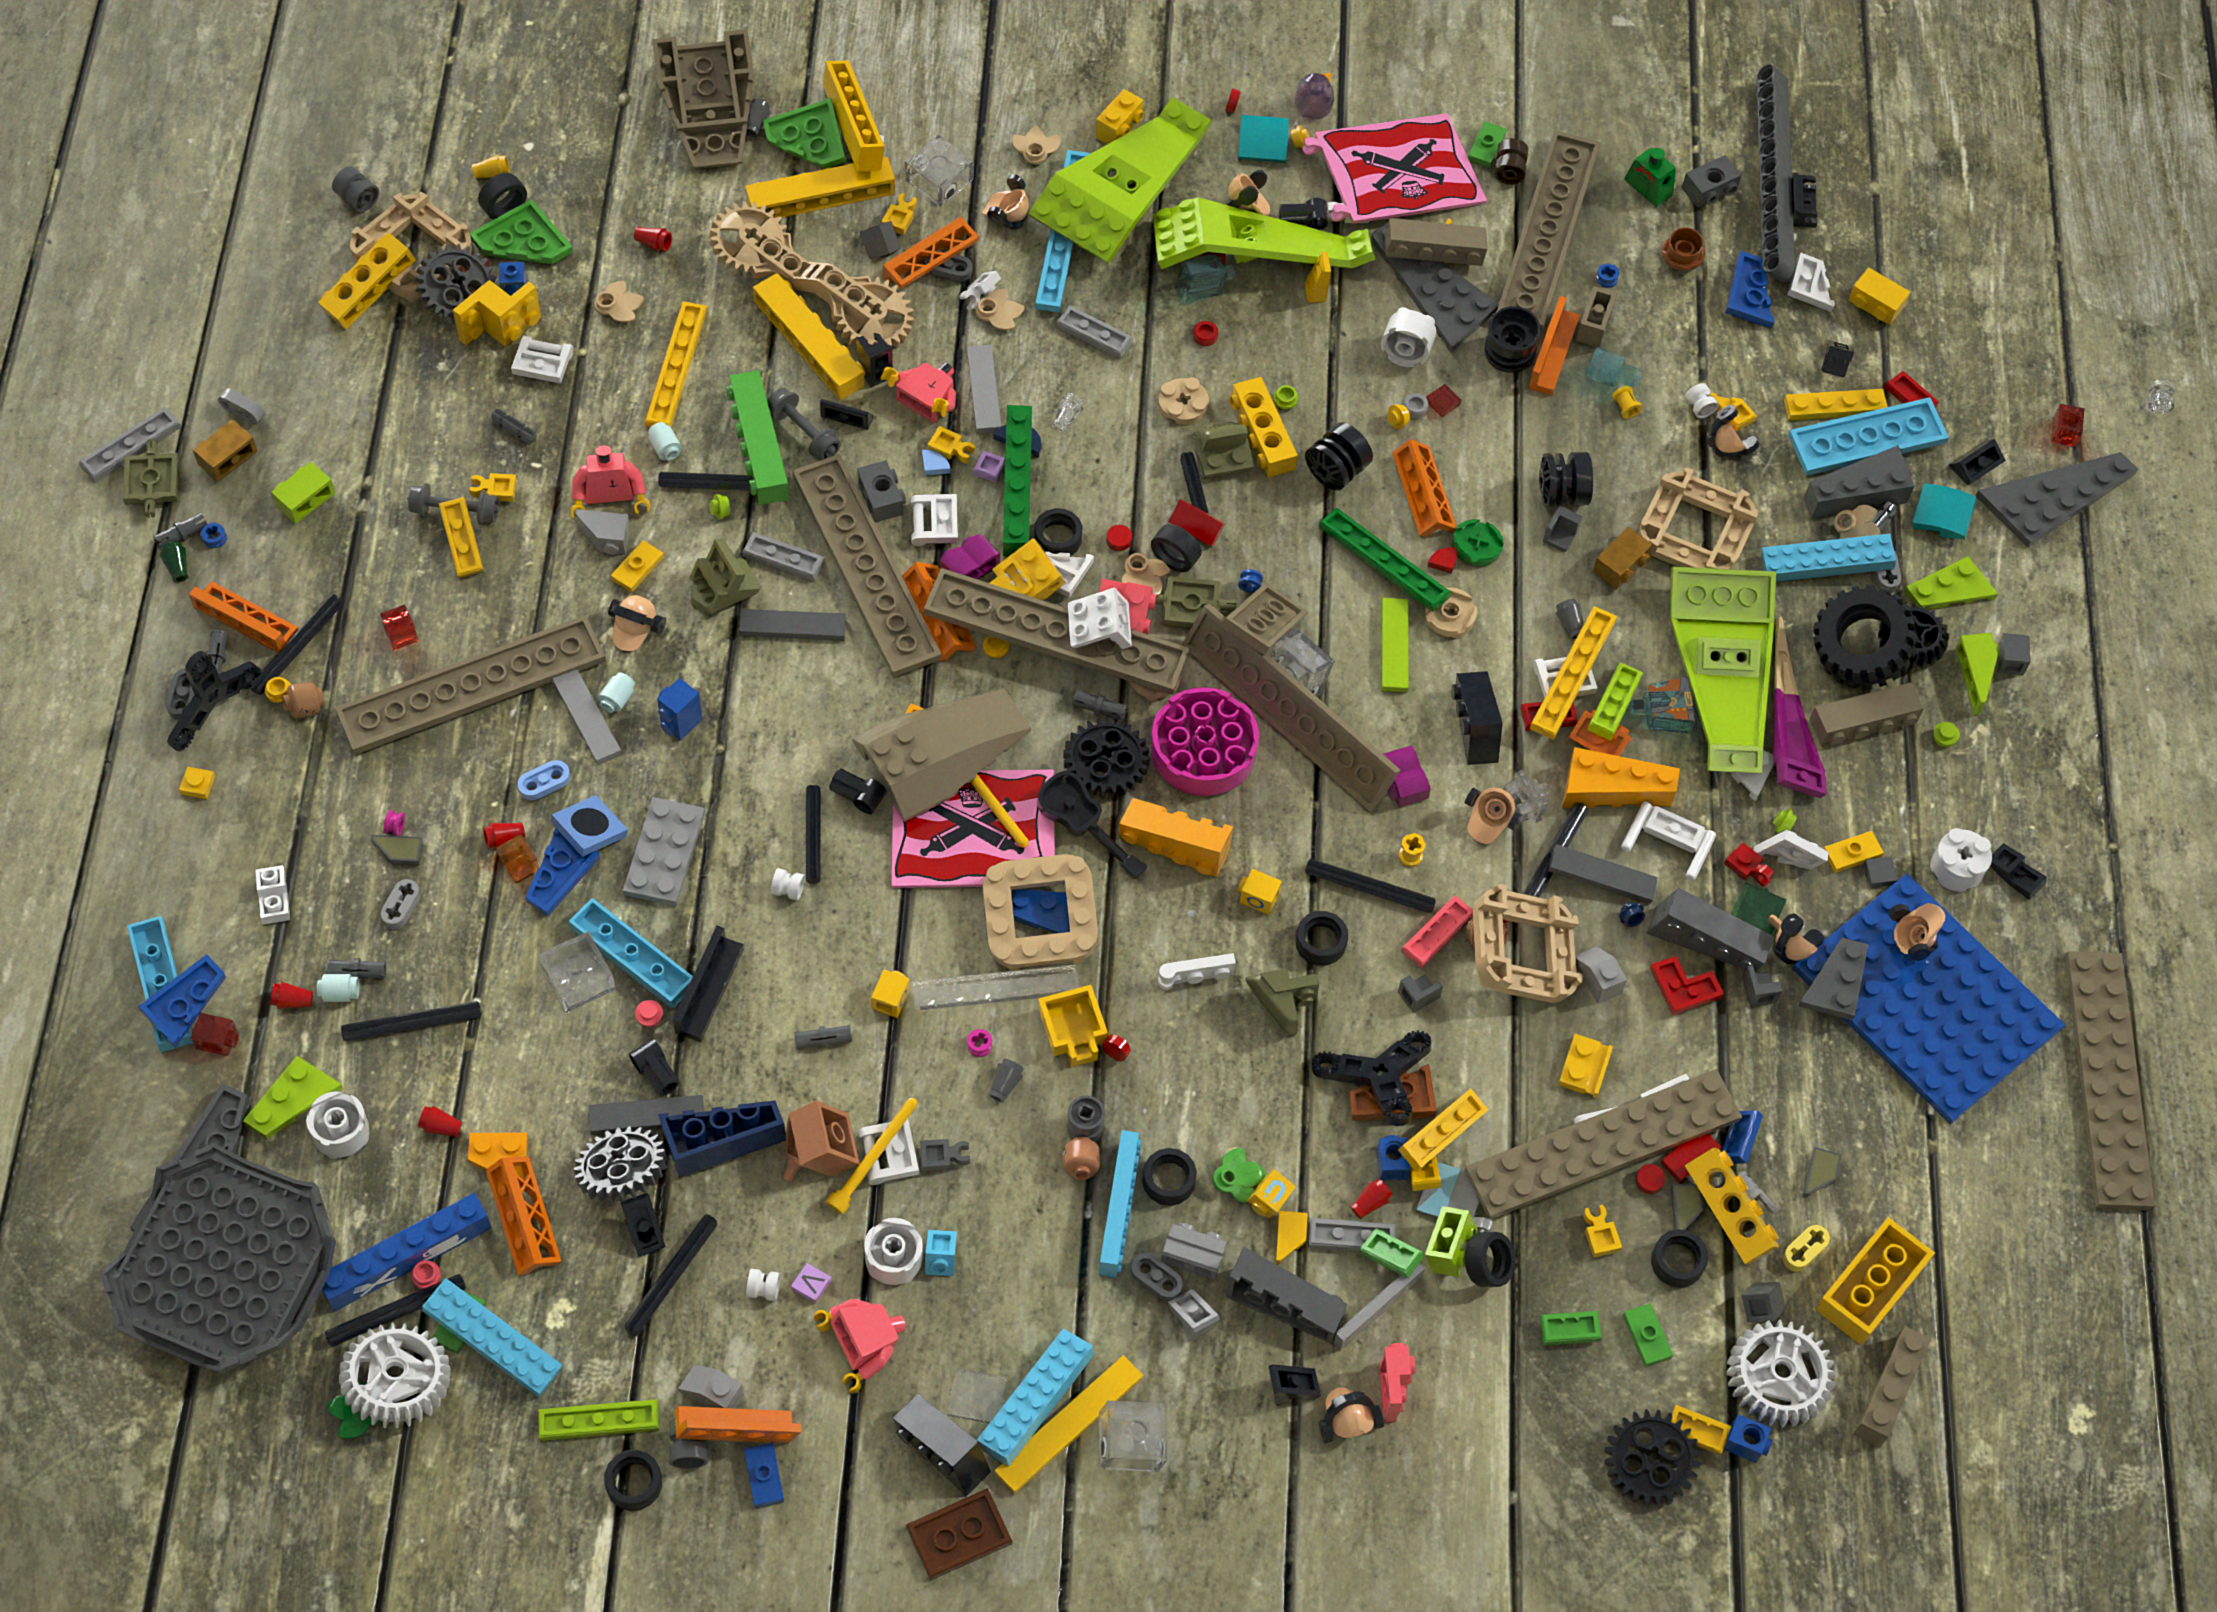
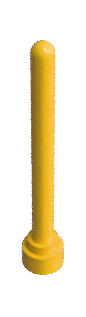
M976 774V778L970 783L1021 848H1026L1029 845L1026 836L978 774Z
M909 1098L842 1189H837L835 1193L831 1192L825 1200L826 1204L833 1210L844 1215L850 1207L851 1194L917 1107L918 1102L915 1098Z

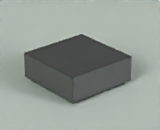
M1892 857L1865 860L1864 868L1870 888L1889 886L1898 881Z

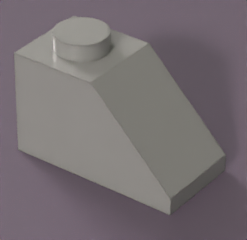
M576 510L578 528L599 552H605L610 555L626 554L630 533L628 514Z
M1597 946L1575 955L1576 967L1583 974V979L1597 1004L1622 994L1627 978L1612 955Z
M698 1365L692 1367L678 1388V1391L710 1408L735 1409L744 1396L741 1383L717 1369Z

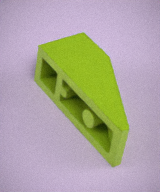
M1992 633L1961 635L1955 648L1974 715H1980L1986 703L1997 657L1999 656V646L1997 642H1994Z

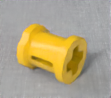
M1630 385L1623 386L1612 394L1614 402H1617L1622 410L1621 415L1624 419L1635 417L1642 411L1643 406L1635 399Z
M1412 833L1402 839L1399 860L1403 865L1415 867L1421 863L1426 846L1423 837Z

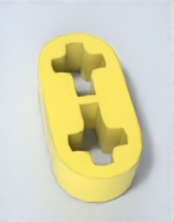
M1819 1225L1808 1227L1784 1252L1783 1263L1786 1268L1794 1272L1804 1270L1825 1250L1830 1240L1828 1231ZM1818 1235L1821 1238L1820 1241L1815 1242L1810 1247L1808 1245L1812 1237ZM1802 1250L1804 1252L1802 1258L1793 1261L1791 1259L1793 1254L1796 1255Z

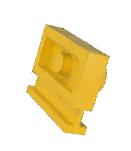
M1574 1034L1558 1085L1582 1094L1588 1093L1597 1098L1613 1046L1609 1045L1608 1047L1602 1045L1599 1041Z

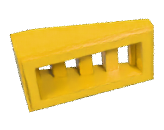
M1321 252L1304 283L1306 299L1309 303L1326 302L1331 275L1327 252Z

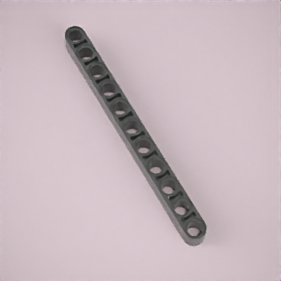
M1767 64L1757 74L1762 265L1765 272L1783 284L1788 282L1795 273L1788 79L1772 64Z

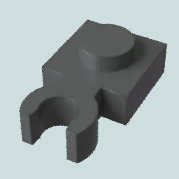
M949 1139L920 1141L922 1171L950 1170V1162H955L958 1165L970 1164V1156L959 1155L960 1151L969 1150V1142L960 1141L954 1146H949Z

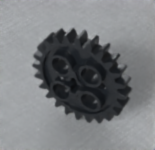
M1110 717L1104 724L1100 718H1097V725H1093L1088 720L1086 729L1079 725L1077 728L1078 734L1071 732L1070 741L1065 742L1066 750L1063 751V759H1065L1064 768L1082 779L1086 789H1091L1092 797L1097 791L1101 792L1102 799L1105 798L1106 792H1110L1113 798L1116 797V791H1120L1125 796L1126 787L1134 791L1135 782L1142 783L1143 775H1147L1150 757H1148L1149 748L1145 747L1146 739H1139V730L1131 733V724L1123 728L1122 720L1120 719L1116 725L1112 724ZM1108 741H1115L1117 744H1110ZM1089 750V751H1092V752H1094V753H1092V754H1086V753H1084V751ZM1127 762L1129 765H1121L1119 763ZM1099 771H1100V772H1104L1105 774H1104V775H1097V774H1095V772H1099Z
M1645 1409L1643 1418H1640L1636 1412H1633L1632 1422L1625 1417L1622 1418L1624 1428L1614 1426L1613 1431L1617 1437L1608 1436L1607 1439L1613 1447H1605L1604 1453L1612 1456L1605 1459L1604 1465L1613 1466L1607 1473L1608 1477H1617L1613 1487L1616 1488L1623 1485V1497L1631 1492L1633 1493V1503L1639 1497H1642L1646 1507L1650 1499H1654L1656 1506L1660 1507L1661 1498H1665L1669 1504H1672L1673 1501L1672 1494H1675L1680 1499L1683 1498L1681 1488L1689 1491L1692 1488L1691 1483L1687 1479L1697 1480L1698 1477L1691 1469H1700L1701 1466L1700 1462L1693 1460L1701 1454V1451L1692 1449L1698 1440H1688L1687 1438L1691 1433V1428L1682 1431L1680 1428L1683 1420L1680 1419L1674 1424L1671 1422L1672 1414L1669 1413L1663 1419L1661 1418L1660 1410H1657L1655 1417H1651L1648 1409ZM1641 1432L1648 1433L1652 1437V1442L1647 1445L1639 1443L1636 1439L1637 1434ZM1670 1444L1678 1447L1680 1454L1676 1457H1670L1664 1452V1447ZM1632 1446L1639 1452L1630 1451L1627 1447ZM1652 1452L1657 1454V1460L1653 1464L1648 1462V1456ZM1628 1459H1636L1641 1464V1468L1638 1471H1630L1626 1468L1625 1462ZM1666 1464L1675 1465L1677 1469L1673 1470ZM1656 1471L1666 1473L1669 1479L1668 1482L1664 1484L1655 1482L1652 1476L1653 1473Z

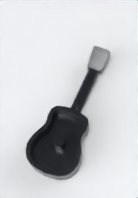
M1062 771L1056 773L1044 783L1038 794L1037 805L1040 812L1046 818L1064 825L1076 837L1082 836L1089 831L1122 863L1121 866L1134 879H1137L1147 869L1145 863L1132 854L1129 856L1097 825L1102 808L1097 801L1089 796L1084 782L1078 775L1070 771Z

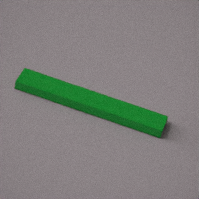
M1338 508L1334 509L1319 522L1320 529L1432 612L1437 610L1451 597V591Z

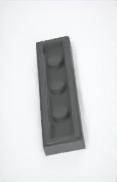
M741 609L739 634L740 636L844 641L846 614Z
M1557 844L1553 848L1548 870L1549 872L1651 904L1654 899L1658 879L1656 876Z
M695 1095L589 1105L591 1135L605 1134L606 1131L615 1133L618 1127L621 1129V1132H625L628 1126H631L632 1131H636L639 1127H642L643 1130L661 1129L658 1114L680 1115L683 1114L682 1111L694 1110L695 1113L704 1112L703 1096Z

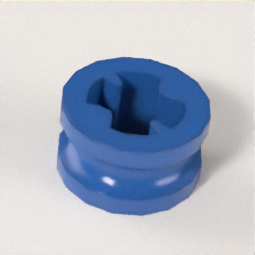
M1612 264L1601 265L1597 271L1598 284L1605 288H1612L1617 285L1619 269Z
M209 523L201 531L203 542L209 548H219L226 543L227 535L223 526L219 523ZM214 532H218V538L214 536V539H210L209 535L211 533L215 535Z
M1243 570L1240 574L1238 586L1245 592L1254 593L1261 587L1263 575L1256 570Z

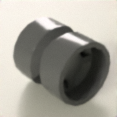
M348 166L342 169L333 180V191L358 212L369 210L379 197V188L367 178L365 179V176L354 167Z
M1087 1095L1080 1096L1070 1104L1067 1131L1072 1140L1076 1137H1087L1096 1142L1102 1136L1105 1111L1104 1106L1098 1099Z
M672 1419L670 1421L669 1438L674 1443L669 1446V1464L673 1467L684 1469L705 1466L708 1463V1445L704 1443L706 1440L676 1439L675 1419Z

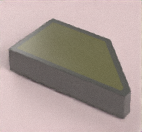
M371 835L372 843L380 849L391 864L420 866L423 846L422 837Z
M1817 1147L1813 1148L1802 1197L1807 1198L1812 1193L1835 1183L1842 1154Z
M1672 1184L1671 1196L1675 1230H1686L1703 1212L1702 1193L1696 1184Z

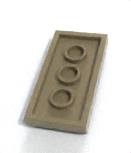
M1265 583L1228 615L1221 626L1227 629L1232 636L1246 642L1252 650L1265 656L1304 619L1308 611Z

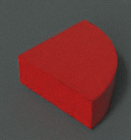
M1455 547L1442 548L1430 557L1427 567L1452 573L1458 552Z

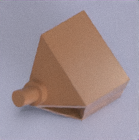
M817 1100L789 1113L786 1131V1156L788 1157L786 1163L788 1165L782 1178L792 1182L798 1169L801 1170L802 1167L834 1177L858 1166L860 1163L849 1114Z

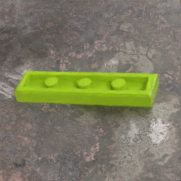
M1382 598L1381 691L1408 693V599Z
M1619 662L1587 728L1588 731L1612 740L1643 672Z
M658 1400L538 1409L540 1441L659 1431Z

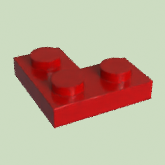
M1676 956L1653 963L1650 966V971L1672 1015L1720 1000L1724 996V992L1713 971L1688 979Z

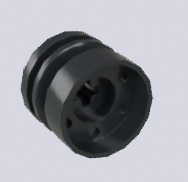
M1508 306L1493 314L1486 336L1485 356L1495 369L1507 373H1516L1525 370L1533 363L1541 334V325L1537 317L1530 310L1518 306Z
M1338 422L1323 435V438L1317 440L1305 451V460L1311 473L1320 483L1327 488L1340 491L1355 478V475H1358L1372 463L1373 452L1367 439L1356 428L1347 423Z
M1571 452L1568 455L1567 463H1565L1561 453H1556L1554 458L1551 453H1544L1542 455L1539 470V488L1545 507H1552L1555 502L1558 507L1563 506L1566 495L1572 506H1585L1591 503L1593 495V467L1588 452Z

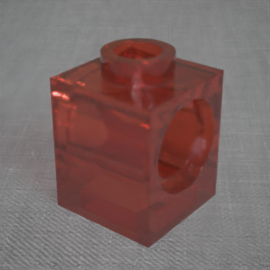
M2059 404L2053 417L2051 442L2076 447L2083 433L2085 408Z
M405 604L380 613L384 631L393 651L418 642L414 623Z
M200 1012L191 1039L198 1050L228 1057L231 1048H235L238 1043L239 1032L233 1020Z

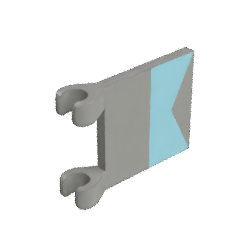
M1437 1162L1441 1188L1423 1190L1416 1212L1438 1219L1442 1206L1468 1210L1474 1225L1477 1226V1233L1491 1232L1492 1220L1484 1217H1475L1480 1201L1465 1171Z

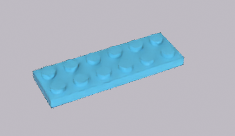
M1931 398L1792 429L1788 434L1806 476L1846 467L1899 445L1903 454L1945 444L1949 439Z

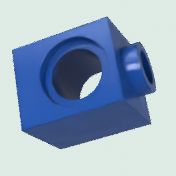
M524 262L499 263V287L512 296L527 283Z
M1389 1135L1379 1139L1376 1153L1379 1179L1381 1181L1408 1180L1411 1166L1398 1151L1408 1141L1407 1138ZM1387 1154H1396L1400 1159L1391 1160L1387 1157Z
M1738 1414L1731 1425V1431L1724 1450L1757 1463L1761 1455L1767 1456L1773 1440L1769 1439L1768 1436L1771 1428ZM1744 1435L1753 1437L1756 1444L1751 1445L1747 1443Z

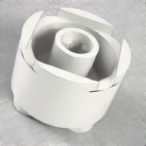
M1404 307L1399 308L1390 317L1381 340V349L1386 351L1388 359L1403 367H1414L1417 363H1425L1436 338L1434 318Z
M1959 828L1950 830L1941 839L1930 862L1932 873L1934 871L1939 884L1955 892H1963L1978 886L1992 861L1990 841L1969 830Z
M335 1091L326 1093L314 1101L309 1115L307 1114L306 1123L312 1140L320 1152L330 1159L350 1156L367 1144L369 1140V1122L362 1104L356 1097Z
M888 1218L877 1226H873L867 1233L864 1249L865 1262L870 1276L888 1285L911 1282L919 1272L923 1261L922 1238L914 1226L904 1219Z

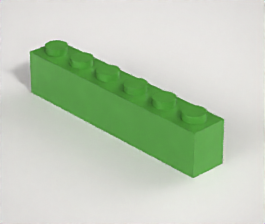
M760 371L729 375L730 386H726L728 401H733L734 403L730 405L733 420L738 419V423H735L737 438L743 439V442H740L742 457H747L748 461H744L746 475L752 476V480H749L751 495L757 496L759 505L789 500L788 482Z

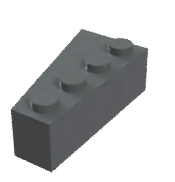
M1899 445L1810 481L1804 500L1811 519L1837 515L1843 510L1853 511L1860 505L1880 508L1886 501L1895 505L1905 504L1910 498L1914 484Z
M1679 887L1656 906L1647 930L1649 935L1736 966L1744 971L1747 966H1753L1756 971L1765 964L1774 936Z
M1243 1247L1229 1276L1226 1292L1227 1298L1330 1344L1333 1342L1348 1305L1337 1295L1321 1290L1246 1247Z

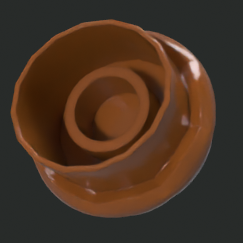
M1687 227L1675 230L1662 245V257L1665 263L1677 271H1692L1696 269L1705 258L1703 239L1698 231Z

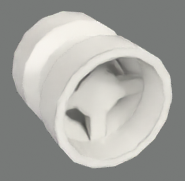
M1704 383L1693 386L1685 394V399L1689 405H1693V412L1699 419L1710 416L1718 409L1719 405L1716 399L1710 396V390Z
M777 868L772 880L771 894L777 896L787 894L789 899L798 901L803 891L805 875L795 873L791 876L787 870Z
M751 1269L747 1282L746 1297L757 1298L762 1296L766 1300L776 1301L780 1285V1273L770 1272L765 1274L761 1270Z

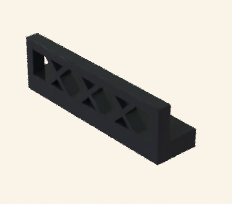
M716 926L673 1018L675 1034L698 1042H702L744 950V944L725 937V929L723 927Z

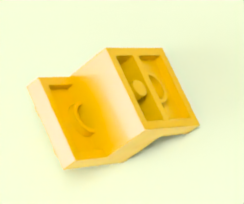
M489 280L453 309L458 337L465 345L477 339L483 331H486L506 347L512 341H516L530 326H534L541 318L537 289L530 282H527L510 296Z

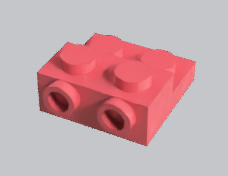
M1102 579L1099 592L1115 587L1129 602L1130 628L1148 635L1151 625V619H1147L1149 609L1154 610L1157 594H1153V587L1131 582L1122 583Z
M1394 1343L1389 1345V1347H1385L1379 1364L1384 1423L1396 1422L1399 1412H1403V1403H1406V1388L1408 1384L1412 1383V1374H1415L1414 1356H1409V1347L1404 1343Z

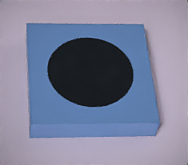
M597 795L558 811L551 816V823L582 857L627 837L628 829Z

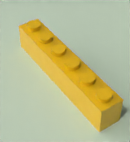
M849 60L826 61L823 87L827 97L831 98L834 103L840 130L857 171L870 172L881 170L885 146Z
M883 157L881 170L857 171L855 164L850 163L844 166L746 185V200L748 207H752L753 202H756L757 209L765 205V212L775 211L774 219L777 217L783 218L894 195L895 177L888 157Z
M776 273L753 286L754 303L839 401L865 387V370L863 366L851 358L849 350L844 345L841 346L837 342L832 330L826 329L823 326L818 314L812 313L809 310L803 297H798L795 294L788 280H783Z

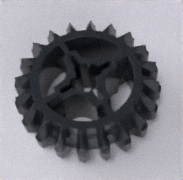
M1915 602L1909 607L1915 623L1918 644L1915 645V657L1909 659L1911 670L1916 665L1923 669L1926 665L1932 666L1936 661H1939L1948 647L1950 635L1947 633L1948 625L1942 624L1943 617H1935V610L1927 611L1926 605L1918 608ZM1883 622L1880 623L1878 639H1880L1879 647L1882 648L1890 637V629ZM1931 640L1932 645L1925 647L1924 644Z

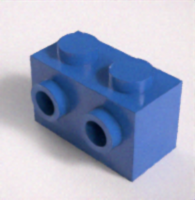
M681 678L660 692L657 698L661 721L660 726L669 736L674 735L681 741L703 720L699 692Z

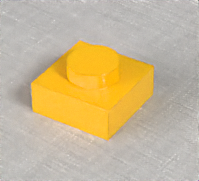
M187 766L179 788L180 794L207 800L215 779L214 771Z

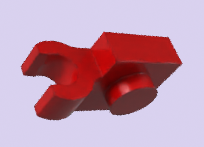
M1745 843L1740 844L1726 858L1724 863L1744 880L1752 876L1763 887L1772 881L1770 877L1774 874L1770 867L1761 865L1764 858Z

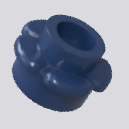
M1633 902L1625 904L1619 914L1621 922L1625 923L1627 927L1639 925L1645 919L1644 907L1642 904Z

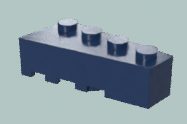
M775 1100L739 1104L737 1108L723 1109V1106L714 1107L712 1111L697 1113L694 1110L682 1111L683 1114L680 1115L658 1114L661 1129L679 1177L786 1141L785 1125Z

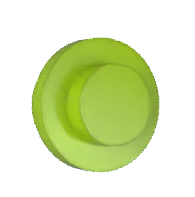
M1284 385L1275 391L1273 401L1277 407L1288 410L1297 405L1299 397L1293 387Z
M715 494L713 500H710V512L712 515H715L717 520H722L730 514L729 500L727 496Z
M1949 722L1938 723L1933 730L1934 741L1941 747L1955 745L1960 737L1958 728Z
M1791 809L1780 810L1773 820L1775 832L1780 833L1785 830H1791L1797 819V816L1792 814L1793 811Z

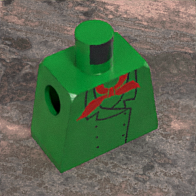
M1649 148L1636 157L1624 180L1655 207H1658L1674 194L1676 169L1665 158L1664 150L1661 148Z

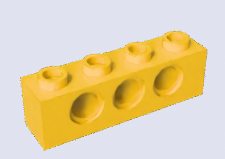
M387 232L376 241L375 245L365 255L358 259L357 263L347 273L341 276L340 280L330 290L324 293L318 303L327 315L347 330L392 285L391 281L411 266L416 259L405 245Z
M1262 377L1233 384L1232 395L1229 396L1232 409H1236L1239 414V424L1245 425L1247 428L1248 443L1251 449H1255L1259 468L1264 469L1267 478L1296 470L1298 455Z
M1712 1148L1686 1164L1685 1167L1745 1264H1752L1778 1248L1779 1245L1776 1240L1779 1237L1771 1224L1766 1225L1761 1218V1215L1764 1213L1755 1199L1751 1201L1745 1192L1748 1190V1186L1740 1175L1735 1176L1730 1168L1733 1162L1726 1151L1723 1150L1721 1152L1717 1148ZM1719 1172H1722L1726 1179L1725 1184L1721 1188H1717L1713 1183L1714 1176ZM1736 1196L1740 1200L1741 1206L1737 1212L1733 1213L1728 1208V1202L1732 1197ZM1748 1221H1752L1756 1227L1755 1234L1751 1237H1747L1743 1232V1227Z

